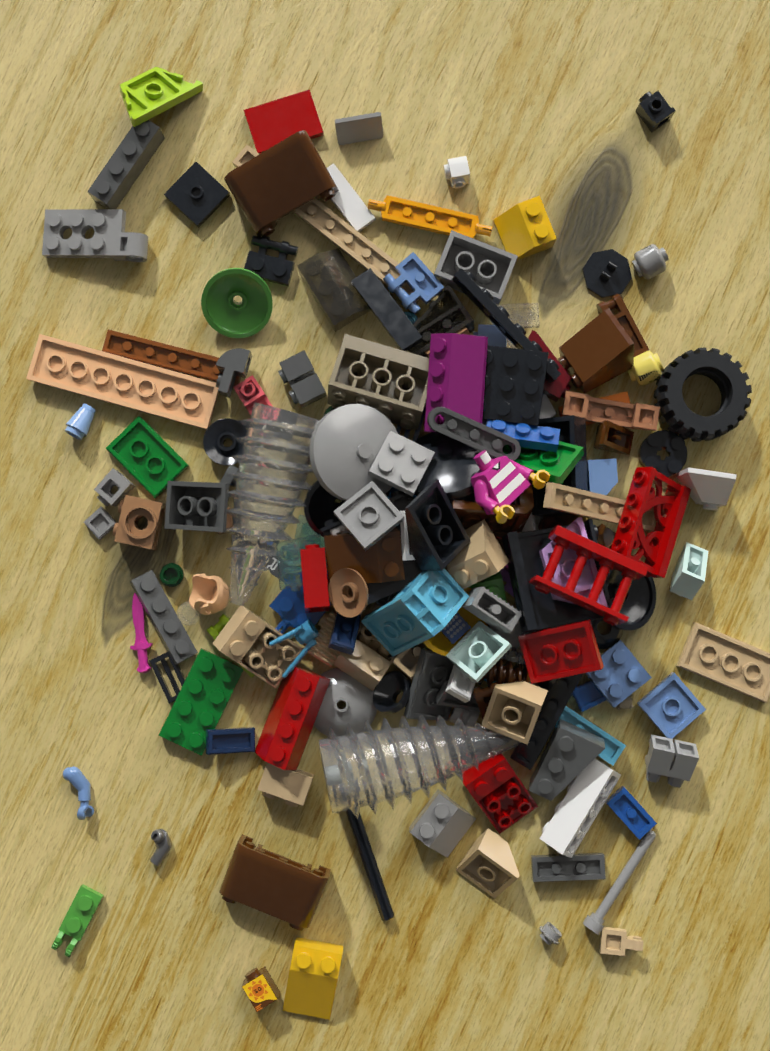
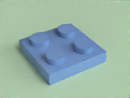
M621 640L601 655L604 666L602 670L585 673L613 708L652 678Z
M674 672L637 702L639 707L666 738L671 739L706 710Z

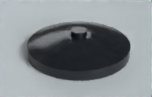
M429 433L414 441L435 452L414 495L418 496L434 479L439 480L449 500L462 498L474 493L471 477L480 468L473 458L480 451L442 434Z

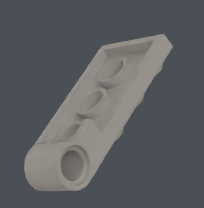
M123 209L45 210L42 255L45 258H113L115 261L146 262L148 236L142 233L125 232L126 212ZM71 228V237L63 239L64 231ZM93 228V237L85 239L86 231Z

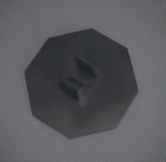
M613 249L594 252L582 269L586 288L601 298L622 294L632 279L628 259Z

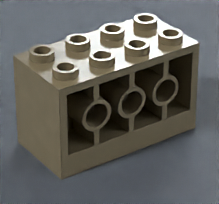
M345 334L328 384L327 404L335 409L348 404L367 405L380 411L391 423L398 424L403 429L418 430L427 399L429 358Z

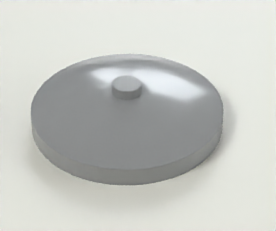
M348 404L330 411L316 425L310 441V462L319 483L334 497L346 502L371 481L384 494L392 488V486L368 475L390 430L397 433L394 425L384 414L367 405Z

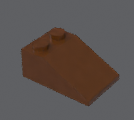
M394 528L366 551L351 533L324 536L329 582L333 574L343 568L356 570L362 575L366 583L405 580L399 529Z

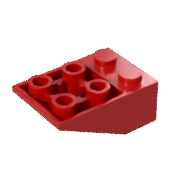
M495 744L456 771L464 786L499 834L538 807Z

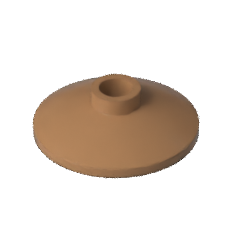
M343 568L333 574L328 588L332 606L344 617L352 618L360 615L365 610L369 597L368 587L364 578L359 572L351 568Z

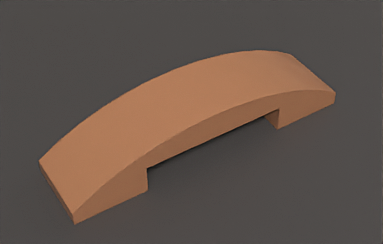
M566 391L562 415H575L585 418L586 421L600 424L602 421L607 420L624 428L656 431L660 407L640 403H623L590 397L588 394Z

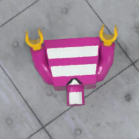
M486 450L478 453L473 458L480 468L471 477L475 501L484 508L487 515L497 514L496 521L500 524L505 523L507 519H512L515 511L510 504L531 485L529 483L530 480L533 481L536 489H542L550 478V474L547 471L539 470L534 474L532 469L516 463L505 455L491 459Z

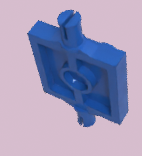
M300 569L269 605L282 619L275 628L282 634L289 626L297 628L307 620H310L315 626L325 614V612L305 613L303 578Z

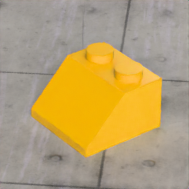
M540 195L516 204L493 219L504 250L517 255V260L552 248L556 242V235Z

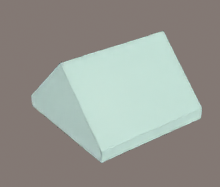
M479 620L450 650L446 657L474 683L478 682L512 645Z

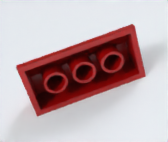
M296 665L292 672L281 680L255 749V753L261 759L283 770H297L331 679Z

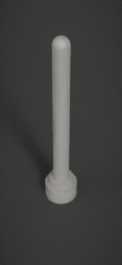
M653 830L645 834L596 912H592L590 916L587 915L583 921V924L594 933L599 935L604 928L603 918L655 839L656 833Z

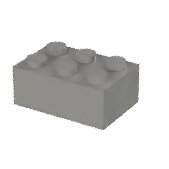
M451 230L434 276L442 285L464 293L452 281V278L461 268L465 272L469 271L476 278L477 281L475 283L481 289L485 288L493 296L492 301L499 306L518 256Z

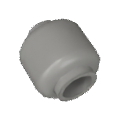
M651 244L634 254L635 260L632 261V264L639 278L643 276L645 279H651L666 270L665 262L669 258L663 247L659 249L655 244Z

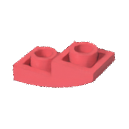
M253 375L233 387L260 430L278 419L275 409L263 406L273 407Z

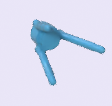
M310 620L269 642V645L273 646L288 638L292 639L295 637L301 645L307 644L283 673V678H286L310 648L317 644L315 638L319 636V632Z

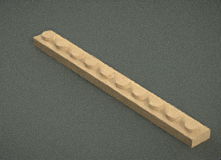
M246 145L232 163L237 168L258 156L259 153ZM316 198L292 211L364 269L368 270L371 268L378 279L387 287L388 285L383 280L386 275L390 273L394 279L400 276L395 270L399 263ZM407 282L401 286L408 295L414 292Z

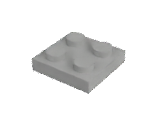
M390 430L368 475L413 497L435 452Z
M373 481L333 511L334 515L365 551L405 520L400 511Z

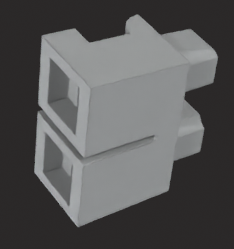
M651 734L649 740L650 747L648 754L645 755L646 779L656 783L659 782L661 775L667 776L668 784L680 788L684 780L690 781L699 760L696 744L680 740H674L673 743L671 738Z

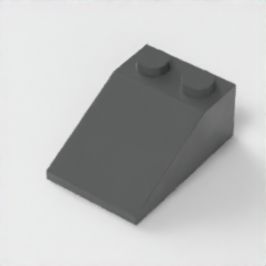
M168 481L165 529L226 532L229 483Z

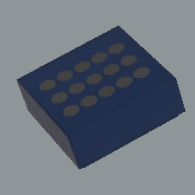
M457 612L440 632L451 644H454L471 627Z

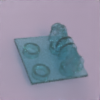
M320 534L276 543L280 590L291 588V591L301 590L303 578L300 549H305V545L319 544L321 548Z

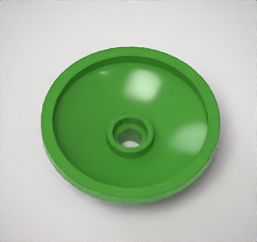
M228 268L216 273L207 282L202 293L201 306L206 321L218 333L231 338H246L258 333L268 323L272 313L273 300L268 285L259 275L243 268ZM240 296L242 301L236 302L234 297Z

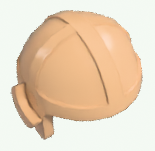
M205 573L195 574L192 577L193 588L189 597L191 607L203 615L215 614L224 610L229 602L230 589L222 578L215 575L206 576Z

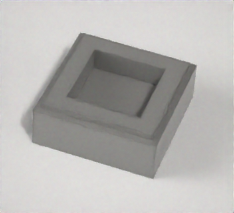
M101 506L84 523L101 540L113 530L116 521Z

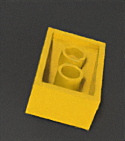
M296 937L282 1011L330 1020L343 954L342 945Z

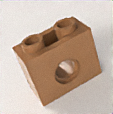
M125 495L124 500L121 499L118 507V513L121 514L119 522H116L113 528L114 541L156 550L166 504ZM146 517L148 525L145 529L141 530L138 527V521Z

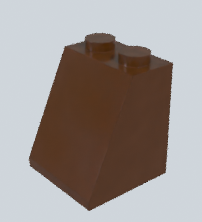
M609 308L559 347L560 357L558 361L570 373L571 382L574 387H579L583 394L632 369L634 365V342Z

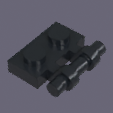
M252 236L251 245L259 246L258 253L248 252L244 269L256 273L265 281L289 286L295 264L293 261L287 260L288 254L297 256L298 247L290 245V242L282 241L281 243L270 240V237ZM267 250L280 252L279 257L266 255Z

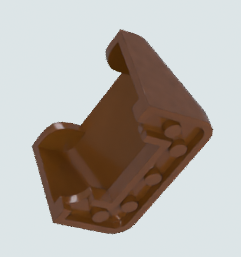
M305 130L289 136L232 170L224 178L258 237L271 235L275 231L274 228L277 225V220L314 198L328 201L339 191Z
M242 834L237 842L219 893L223 895L222 899L233 904L236 902L286 921L290 923V927L302 931L303 928H309L329 880L331 869L320 865L319 869L314 868V870H311V864L306 866L262 848L263 845L258 844L256 848L255 844L252 843L253 838Z

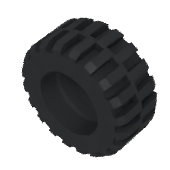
M706 347L698 348L695 351L689 350L678 356L662 371L661 377L656 382L658 387L654 391V398L657 399V403L654 406L660 407L662 416L659 419L662 424L667 422L669 431L673 433L678 432L679 436L684 440L691 438L693 442L710 441L733 430L739 425V421L745 418L747 414L745 409L750 407L751 399L747 398L748 394L752 393L751 385H746V380L749 379L747 372L742 374L739 369L742 367L739 361L732 362L730 360L732 355L727 352L720 355L719 349L712 348L707 351ZM694 374L704 375L717 384L721 393V405L714 415L708 417L700 416L687 407L683 399L682 388L684 381Z

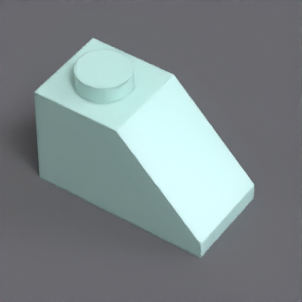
M686 542L672 575L671 592L690 600L694 598L705 582L707 550Z

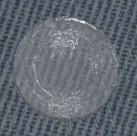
M184 602L177 610V616L184 625H194L201 617V614L194 610L189 602Z

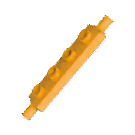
M387 195L383 202L369 199L368 209L381 211L382 221L449 236L452 230L474 239L476 233L490 237L492 227L479 224V218L476 215Z

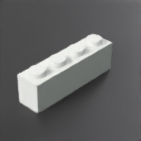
M594 759L569 784L566 796L557 804L551 821L547 822L543 827V834L540 839L560 854L572 858L621 774L599 760Z

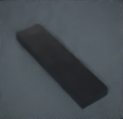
M371 268L351 280L353 287L400 350L407 352L423 341L421 334Z

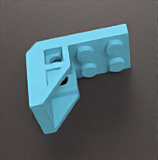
M445 568L442 571H422L391 602L369 613L361 622L392 656H396L439 633L469 598V595Z

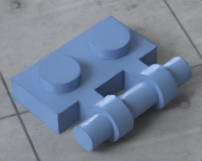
M414 252L395 267V270L400 274L398 278L394 279L390 273L383 278L388 285V290L392 294L395 293L402 301L403 307L409 309L414 315L421 310L416 304L419 298L425 304H428L444 290V286ZM405 282L414 290L410 295L401 287Z

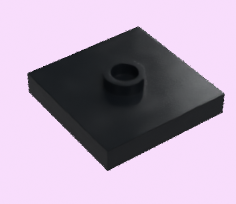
M195 162L164 195L199 228L230 196V192L199 163Z

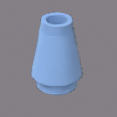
M83 403L82 407L65 424L67 426L65 432L76 439L82 440L88 434L96 410Z

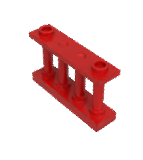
M559 525L554 527L548 539L554 541L555 547L543 576L536 575L531 578L529 583L535 585V589L541 593L549 594L550 592L604 617L603 621L608 624L617 626L627 622L629 617L621 614L620 610L632 580H638L646 576L649 567ZM570 548L577 551L576 555L578 556L566 586L562 587L551 582L564 549ZM592 558L599 562L600 568L588 598L574 591L587 559ZM616 569L622 572L623 578L611 608L597 603L609 571Z

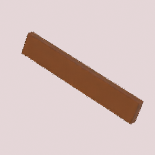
M107 330L102 349L103 352L217 382L219 374H223L216 367L219 357ZM236 377L234 386L240 383L241 377Z

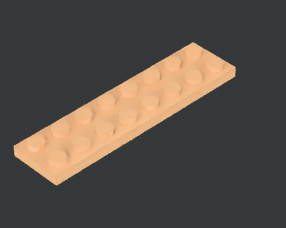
M39 334L26 377L29 381L205 430L210 426L219 395V388L216 387L215 382Z

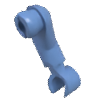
M67 767L63 771V778L70 781L77 789L78 801H80L77 818L84 820L86 817H91L94 814V808L89 805L91 800V784L78 767Z

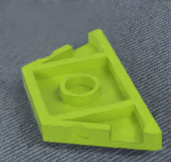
M154 67L120 84V93L134 127L203 91V83L196 80L195 84L184 81L183 75L170 73L159 67Z

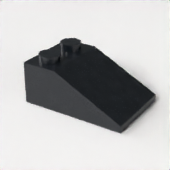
M434 479L405 507L410 551L421 571H442L470 542V539L439 480Z

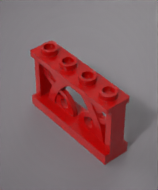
M637 467L611 550L648 566L646 577L665 579L691 489L687 486H681L656 471L654 467ZM653 482H654L655 487H656V495H655V489L652 487ZM662 487L666 489L665 495H662ZM654 507V516L657 521L655 529L645 536L642 516L646 511ZM639 547L637 553L631 556L632 549ZM643 555L645 557V562L639 560Z

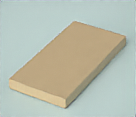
M694 622L676 666L763 703H767L770 696V653Z

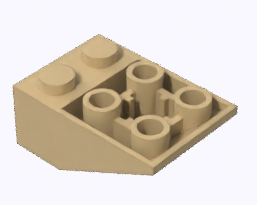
M374 602V604L372 605V607L366 615L375 611L381 606ZM361 622L352 655L340 652L333 665L373 691L396 656H392Z
M242 604L213 642V645L220 652L275 689L283 679V673L303 650V648L289 638L270 646L269 642L283 634Z

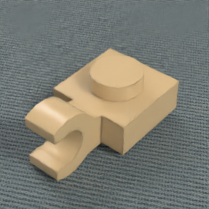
M604 927L600 935L599 951L600 954L625 956V949L643 951V940L639 936H626V929Z

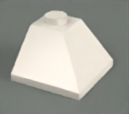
M688 467L676 473V478L682 486H687L691 489L690 497L696 504L703 505V509L718 510V507L727 504L737 474Z

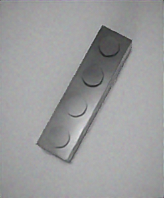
M147 120L136 127H131L87 191L96 203L106 209H117L165 139L159 126Z

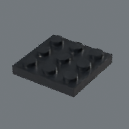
M487 345L482 419L539 426L549 352Z

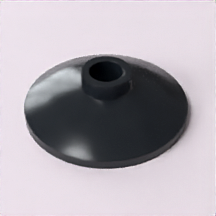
M230 418L219 419L213 422L207 428L203 438L206 454L212 461L220 465H234L242 461L248 454L251 445L250 435L246 427L239 421ZM226 439L232 440V445L230 447L224 446V441Z

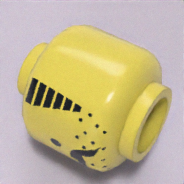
M646 351L634 357V365L632 369L628 370L632 382L637 380L641 386L658 380L664 368L657 353L653 354L651 351Z

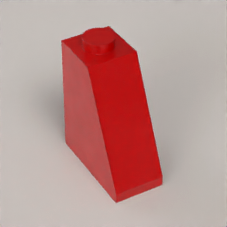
M319 544L305 545V549H300L305 613L329 611L325 547L320 548Z

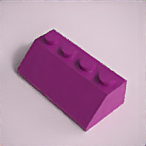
M456 333L431 334L425 432L440 434L433 431L427 423L429 412L437 407H445L482 424L488 337ZM441 415L436 416V423H443V417Z

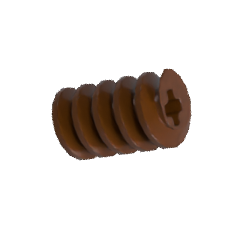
M500 658L478 681V684L481 685L483 680L487 679L489 687L494 681L497 684L523 681L530 683V677L527 667L525 666L522 670L520 662H517L513 668L511 660H507L503 666V660Z

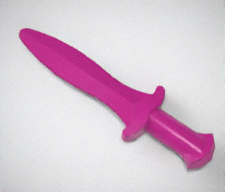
M134 593L132 616L136 638L135 644L130 646V648L137 650L139 663L137 671L145 674L151 670L148 664L147 649L151 648L153 643H148L146 639L143 606L136 593Z

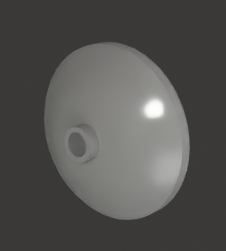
M333 668L322 673L321 676L331 680L314 726L324 735L335 739H349L360 735L372 724L376 716L377 709L373 703L374 690L371 691L339 668ZM339 700L346 702L344 709L338 708L337 702Z

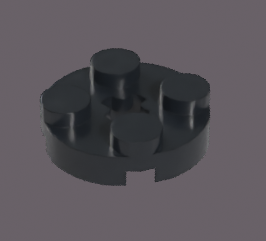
M660 430L648 435L639 447L638 457L643 467H654L656 471L669 477L680 472L685 465L687 448L681 436L671 431ZM662 448H665L666 452L669 453V456L665 457L664 460H661V456L657 455V451H661Z

